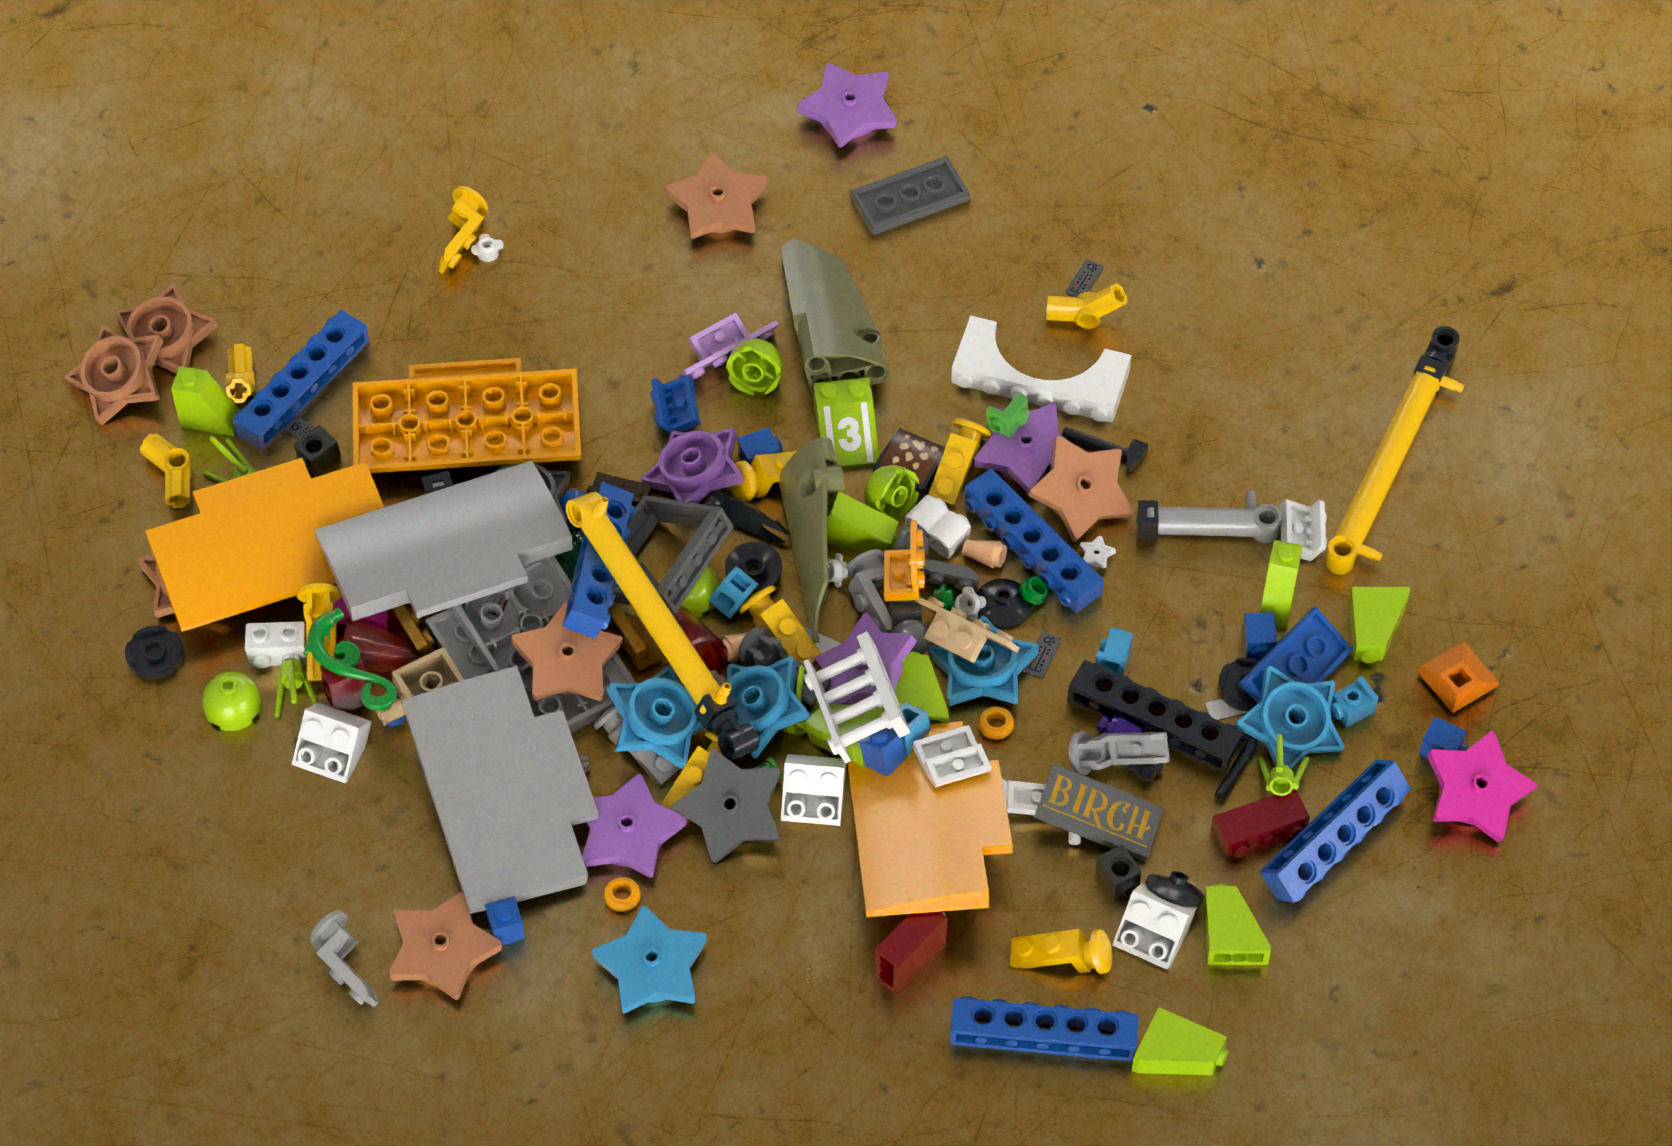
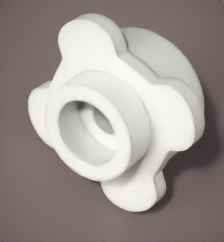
M482 234L479 236L478 243L471 247V252L477 255L480 260L490 262L498 257L499 250L503 248L502 240L491 238L488 234Z
M836 553L835 559H828L829 582H834L837 588H840L843 579L848 577L847 563L843 562L841 553Z
M968 586L964 587L962 594L956 598L954 607L967 614V620L974 621L975 618H978L979 610L985 607L986 600L983 596H978L974 589ZM969 601L972 602V606L968 605Z

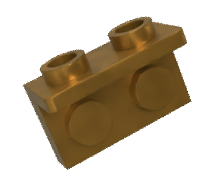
M405 604L392 608L416 649L423 657L440 649L425 626V620L435 616L434 613L417 618L413 608L408 609Z
M619 605L608 610L611 613L610 630L613 634L623 638L621 646L637 671L662 660V653L637 615L633 614L630 616L628 613L624 614Z

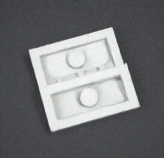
M969 725L913 741L914 752L924 772L935 787L986 773L992 769L981 743L977 744Z

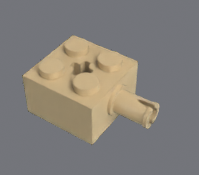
M442 647L391 672L399 699L395 700L393 705L386 710L376 711L377 715L385 726L405 715L402 700L464 680L446 649Z

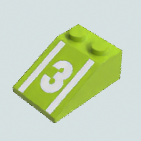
M869 377L813 383L819 437H827L832 440L837 465L841 464L842 469L875 466L879 458V448Z

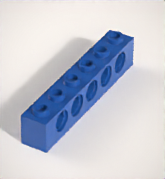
M340 310L334 317H330L324 327L316 335L309 338L303 349L299 353H295L290 358L289 363L281 371L276 372L271 381L262 390L255 393L249 404L236 413L233 419L236 436L262 452L369 342L367 325L343 310Z
M992 468L965 486L964 503L971 513H976L983 520L985 527L991 532L994 531L1001 538L1002 543L1007 546V549L1013 550L1020 557L1022 564L1026 568L1032 569L1045 582L1047 588L1050 587L1057 594L1058 599L1064 606H1069L1077 613L1102 595L1104 579Z
M602 482L596 492L602 497L608 498L606 514L624 542H626L630 533L627 523L631 521L635 511V507L631 506L634 494ZM585 533L580 547L562 627L595 639L601 629L606 630L610 622L611 613H608V608H611L614 602L616 592L612 590L617 582Z
M1376 759L1259 871L1276 900L1293 903L1301 900L1306 895V891L1314 883L1322 880L1326 872L1335 863L1340 862L1353 845L1361 842L1365 834L1373 826L1382 822L1387 812L1403 801V797L1411 788L1395 761Z
M965 996L953 999L950 1045L1133 1061L1137 1049L1139 1014H1132L1125 1010L1115 1012L1100 1011L1093 1007L1074 1009L1066 1005L1040 1006L1034 1002H1024L1022 1004L1008 1003L1003 999L985 1001ZM987 1019L989 1023L980 1024L976 1020ZM1015 1021L1018 1022L1020 1025L1017 1027L1009 1026L1007 1023ZM1046 1024L1051 1028L1044 1030L1040 1029L1038 1025ZM1078 1027L1082 1031L1072 1032L1069 1028ZM1109 1030L1113 1034L1103 1035L1099 1031Z

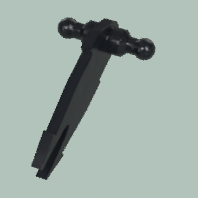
M726 488L710 492L706 502L703 504L722 508L731 523L744 530L768 538L767 541L782 544L786 542L764 528L763 524L786 535L790 533L778 520H772L755 506L740 498L735 499L731 497L730 491Z

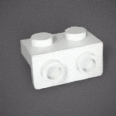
M1286 499L1280 504L1282 515L1281 541L1303 545L1301 559L1311 562L1326 549L1328 543L1325 526L1327 519L1325 502L1318 500L1309 507Z
M304 622L246 624L245 651L249 667L267 668L269 666H280L287 659H299L303 665H307V654H303L306 647Z

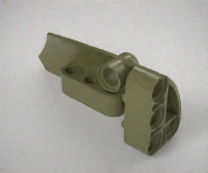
M827 437L815 438L801 447L786 463L779 480L792 539L793 557L814 643H819L817 627L820 606L828 597L827 502L838 490H844L845 488L841 464L837 465L832 440Z

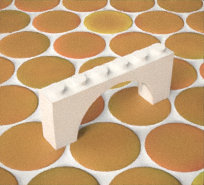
M970 315L952 365V384L1012 399L1019 393L1028 397V403L1041 407L1055 403L1057 410L1065 411L1068 414L1089 417L1099 422L1113 423L1130 372V354L1104 348L1098 361L1087 371L1077 376L1062 380L1037 379L1017 371L1002 357L996 344L997 322Z

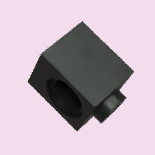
M321 425L315 427L293 444L296 453L295 460L303 458L306 468L315 477L341 457L338 442Z
M1124 845L1097 857L1095 872L1113 899L1122 895H1131L1133 890L1140 885L1142 872ZM1122 872L1125 876H1117L1114 873Z

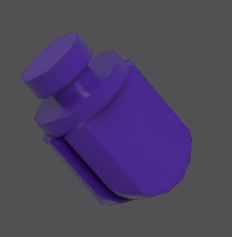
M1103 715L1096 729L1100 733L1102 731L1106 733H1142L1141 727L1117 716H1114L1111 722L1108 720L1109 717Z

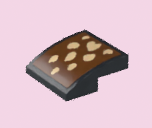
M899 428L881 453L873 467L872 473L882 466H901L916 474L919 484L915 482V491L923 494L933 483L945 447Z

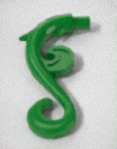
M337 607L330 613L325 612L321 614L309 629L303 654L306 655L311 652L321 666L337 675L381 685L386 693L376 697L370 693L372 685L366 683L361 692L362 703L365 707L374 711H382L391 707L396 700V687L384 677L354 668L360 660V651L356 644L350 641H341L334 648V657L326 651L323 643L324 636L330 637V629L335 626L334 623L344 617L343 611Z

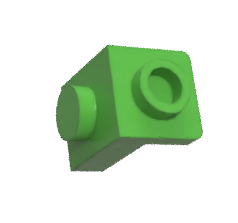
M1018 393L1004 411L989 406L986 409V426L995 433H1001L1011 438L1019 426L1025 425L1029 418L1028 397Z

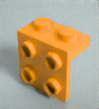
M917 520L910 521V549L884 550V601L919 600V588H925V573L920 571L925 566V550L919 549V547H923V529L917 530Z

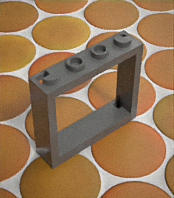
M644 495L636 506L631 521L627 523L630 533L625 543L633 556L637 554L658 521L698 528L656 589L670 612L675 614L734 526L720 507ZM619 585L613 586L612 591L616 592L614 603L632 606Z

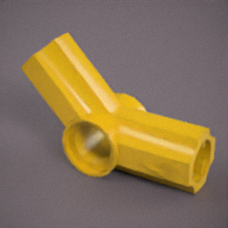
M1117 283L1097 293L1083 292L1077 297L1048 295L1046 320L1072 321L1082 328H1095L1100 323V317L1127 304V295L1123 287Z
M234 344L233 347L228 349L226 392L227 397L233 399L235 403H243L248 396H254L257 392L256 377L253 371L252 348L244 344Z
M149 434L143 440L140 453L165 472L166 505L173 506L174 508H184L187 504L191 503V478L193 471L189 454L182 448L174 447L159 434Z

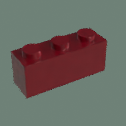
M1293 789L1291 793L1285 796L1275 794L1214 815L1211 833L1225 860L1232 857L1241 858L1252 850L1261 847L1270 848L1278 841L1287 838L1294 839L1309 824L1310 816L1296 789Z

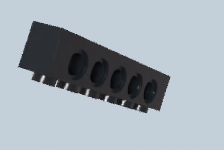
M1084 660L1069 684L1068 702L1103 717L1105 715L1109 717L1108 720L1111 722L1114 716L1122 717L1141 727L1142 733L1166 732L1168 748L1222 773H1227L1241 748L1244 732L1234 725L1220 722L1206 712L1196 711L1185 706L1180 700L1163 696L1151 687L1141 686L1127 676L1117 675L1106 670L1101 664ZM1098 689H1106L1108 691L1103 692ZM1125 701H1132V702H1134V703L1129 704V703H1126ZM1151 713H1159V714H1161V715H1160V716H1155V715H1152ZM1178 725H1185L1187 728H1181ZM1205 737H1211L1214 740H1207Z

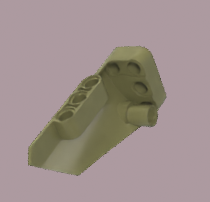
M792 238L780 249L794 325L799 337L804 369L811 392L814 394L813 383L868 377L870 385L883 382L889 376V369L882 336L871 318L845 261L822 248Z

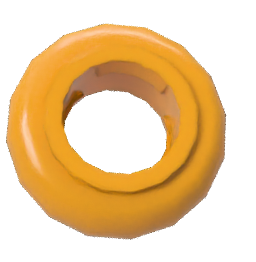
M989 707L979 716V730L989 739H1004L1014 729L1013 715L1003 707ZM992 719H1000L1004 722V725L992 727L988 722Z
M618 877L608 882L604 888L603 897L609 908L617 912H626L637 906L640 901L641 891L639 885L634 880L628 877ZM623 889L631 894L626 899L615 898L614 893Z

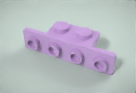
M734 313L688 339V342L700 362L685 369L679 377L689 375L695 380L706 373L704 369L713 364L714 368H717L727 362V356L741 342L754 338L765 341L775 335L773 331L779 326L778 321L775 320L749 334L737 313Z

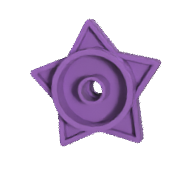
M827 63L821 88L797 104V113L821 122L822 126L831 133L838 147H842L851 139L864 136L874 129L896 128L897 123L896 117L884 101L889 82L888 72L854 75L831 63Z
M1052 403L1030 411L1025 425H1020L1011 438L991 430L992 435L974 457V466L985 469L992 468L999 471L1007 478L1016 481L1028 493L1040 480L1051 472L1053 441L1057 436L1063 437L1058 432L1056 404ZM994 407V408H996V409H998V410H1000V411H1004V410H1005V409H1001V408Z
M734 428L713 434L706 431L683 433L673 430L670 433L668 444L660 454L659 462L642 475L640 479L642 483L652 485V489L673 493L677 501L696 504L710 491L741 484L744 482L742 474L731 460L738 438Z
M864 613L844 643L815 657V661L822 669L857 653V649L861 648L857 636L867 631L879 651L896 695V684L903 671V660L914 647L917 640L909 633H883L873 618ZM859 664L832 677L830 690L865 674V670L869 669L868 665ZM870 684L830 704L853 705L872 696L873 692L877 690L876 685L872 687Z
M637 774L612 796L593 797L599 815L597 820L585 822L589 830L582 856L586 867L611 863L616 866L630 867L652 878L658 851L662 843L687 825L684 815L654 802L642 775Z

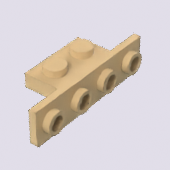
M929 596L928 600L919 597V600H915L926 609L936 613L924 638L972 663H975L987 639L1016 653L1020 649V647L1012 643L1014 637L999 629L995 634L989 631L990 625L976 618L972 623L966 620L967 614L952 607L951 611L943 609L945 604Z

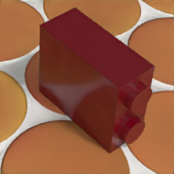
M945 912L909 914L875 948V977L897 995L946 946L947 917Z

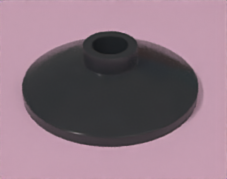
M746 542L736 546L730 551L725 561L726 576L737 566L758 583L753 592L774 585L782 573V559L779 553L770 545L762 542ZM756 570V571H758V572H756V573H751L750 571Z
M991 580L982 585L976 593L978 596H983L986 600V605L979 610L978 617L986 616L998 629L1016 627L1022 624L1030 615L1032 603L1027 602L1023 598L1020 591V583L1014 580ZM1005 597V598H1008V599H1007V600H1001V599H999V598Z
M1172 871L1171 874L1153 873L1146 879L1147 888L1159 898L1170 903L1193 907L1201 905L1204 900V894L1201 889L1189 881V877L1182 872Z

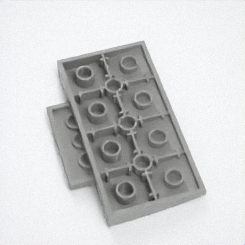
M532 460L314 530L352 621L407 603H411L416 617L420 618L527 583L528 576L523 567L524 565L573 550L572 535Z
M555 556L524 565L523 567L528 576L527 583L448 608L425 620V626L438 647L446 649L464 680L517 666L534 717L563 710L571 733L597 720L606 710L614 705L607 692L610 683H636L617 652H615L602 667L604 688L602 701L579 694H555L539 700H532V667L512 646L511 637L514 634L546 627L563 603L568 602L572 583ZM506 600H508V601H507V604H506V607H505V610H504V612H503L502 606L504 605V603L506 602Z
M517 666L462 680L402 700V707L469 913L486 910L485 904L513 896L516 902L586 885L588 872L572 826L597 820L599 813L563 710L534 717Z

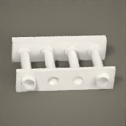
M867 631L857 636L861 648L857 649V653L817 672L809 659L804 661L807 673L803 675L810 691L814 690L831 735L827 739L833 754H840L845 763L851 761L846 746L886 727L888 729L894 728L899 738L910 733L879 651ZM859 664L868 665L869 669L865 670V674L825 693L822 682ZM870 684L872 687L876 685L877 690L873 692L872 696L833 714L830 703ZM877 706L880 708L884 707L885 712L881 713V717L841 736L838 728L839 724Z

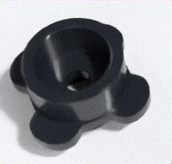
M1164 763L1148 764V767L1143 766V764H1128V768L1134 771L1138 779L1150 781L1156 776L1157 771L1163 770Z

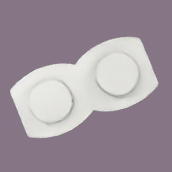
M926 495L905 516L904 526L910 527V521L917 520V530L923 529V537L929 538L928 545H930V548L944 558L949 559L964 544L966 539L970 538L971 526L968 519L962 514L949 511L945 502L939 498Z

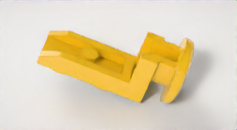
M459 186L452 192L455 204L447 219L458 226L460 231L445 248L444 255L440 259L438 272L441 274L448 267L453 269L462 257L459 253L463 248L468 250L477 238L474 234L478 231L488 212V205L485 199L478 192L466 186Z
M960 418L953 419L951 423L960 430L958 435L950 434L928 494L953 506L956 505L973 458L982 448L980 446L982 437L990 438L992 435L991 431L986 427Z
M797 451L756 455L751 465L746 461L734 463L741 472L744 482L729 487L732 496L735 499L740 498L747 503L754 496L756 498L766 497L772 484L779 482L786 463Z
M312 583L298 590L297 598L306 603L303 604L306 621V640L312 623L325 612L330 613L335 609L333 602L341 598L338 587L327 583ZM337 622L330 629V637L328 638L325 635L323 641L326 651L332 657H334V648L337 644ZM311 652L307 654L308 682L322 681L321 665L315 660Z
M773 585L759 590L740 606L741 614L747 610L750 612L756 627L762 626L769 629L771 636L781 642L786 655L792 656L795 660L804 664V661L808 659L813 663L815 657L822 654L783 598L777 603H774L770 598L769 594L776 590Z
M707 731L704 734L713 741L707 750L697 746L661 803L662 806L677 812L672 808V805L702 784L711 750L715 749L721 754L718 746L719 734L712 731Z
M1080 929L1011 939L1010 966L1012 968L1029 969L1071 963L1079 973L1091 972V969L1095 968L1102 975L1108 973L1112 966L1111 943L1108 935L1102 929H1094L1091 933L1090 941Z

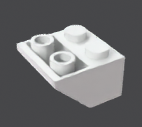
M321 703L305 709L291 765L347 783L365 750L372 721Z
M788 754L784 767L781 821L840 826L846 777V763L840 758Z
M1141 883L1131 894L1112 945L1168 970L1188 933L1197 907L1181 906L1165 901L1153 894L1146 884Z

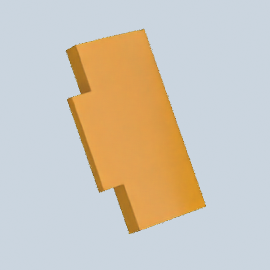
M521 358L409 365V379L352 383L353 465L366 462L370 473L522 464L531 460L533 463L582 460L577 368L522 372Z
M299 458L193 491V497L200 514L148 529L145 532L157 569L181 632L296 596L298 590L308 584L336 583L314 530L384 508V505L366 462L311 479L303 458Z
M963 721L930 724L931 731L923 738L963 727ZM913 747L912 752L909 755L906 754L907 758L889 776L868 767L864 768L851 761L848 762L866 917L989 908V888L984 855L1012 853L1013 848L999 760L989 761L992 767L989 772L939 787H935L927 777Z

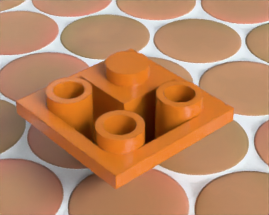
M1464 641L1417 668L1419 675L1452 713L1498 687L1500 684Z

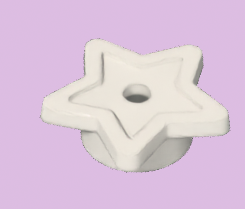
M1098 536L1093 542H1081L1079 545L1085 553L1083 559L1093 567L1106 568L1108 557L1116 553L1115 548L1105 545L1102 536Z

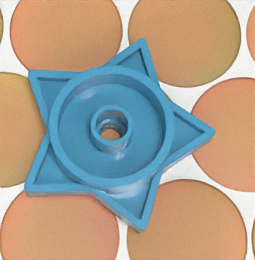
M986 616L979 618L980 621L991 626L989 631L997 633L998 629ZM987 639L975 663L938 645L930 646L928 654L948 675L947 700L949 706L981 696L1017 704L1019 702L1018 674L1039 654L1038 644L1013 639L1012 643L1020 647L1016 653Z
M792 656L769 666L756 665L744 667L735 664L728 665L726 683L731 685L730 692L738 703L735 707L739 715L738 723L740 725L749 723L758 734L759 748L750 753L753 758H757L778 730L809 719L811 716L793 693L797 662ZM711 726L706 727L708 730L713 731Z
M666 666L653 678L641 683H610L607 692L622 718L616 750H652L678 768L684 769L688 761L691 736L703 729L704 726L694 712L697 707L695 701L687 689L680 684L672 666Z
M1268 666L1264 671L1260 703L1235 723L1236 728L1266 744L1275 766H1277L1276 743L1278 734L1283 736V764L1287 765L1290 769L1306 754L1338 753L1345 748L1331 721L1330 708L1335 682L1325 681L1307 684L1296 682L1272 666ZM1289 717L1295 720V724L1290 721Z
M642 906L627 934L592 949V957L618 979L622 1013H627L648 1002L673 1000L694 1004L695 993L690 968L707 943V935L701 932L669 929L646 906Z

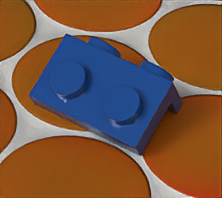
M684 375L665 384L657 377L651 379L653 390L650 391V395L656 407L654 419L660 429L663 428L670 435L673 430L684 432L701 425L694 382L689 375Z

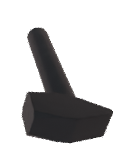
M1066 426L1062 432L1064 438L1100 451L1121 449V458L1126 460L1127 473L1133 471L1143 462L1149 446L1145 442L1133 439L1127 449Z
M1245 732L1243 733L1242 741L1245 745L1214 795L1217 799L1222 801L1226 799L1256 748H1267L1265 743Z

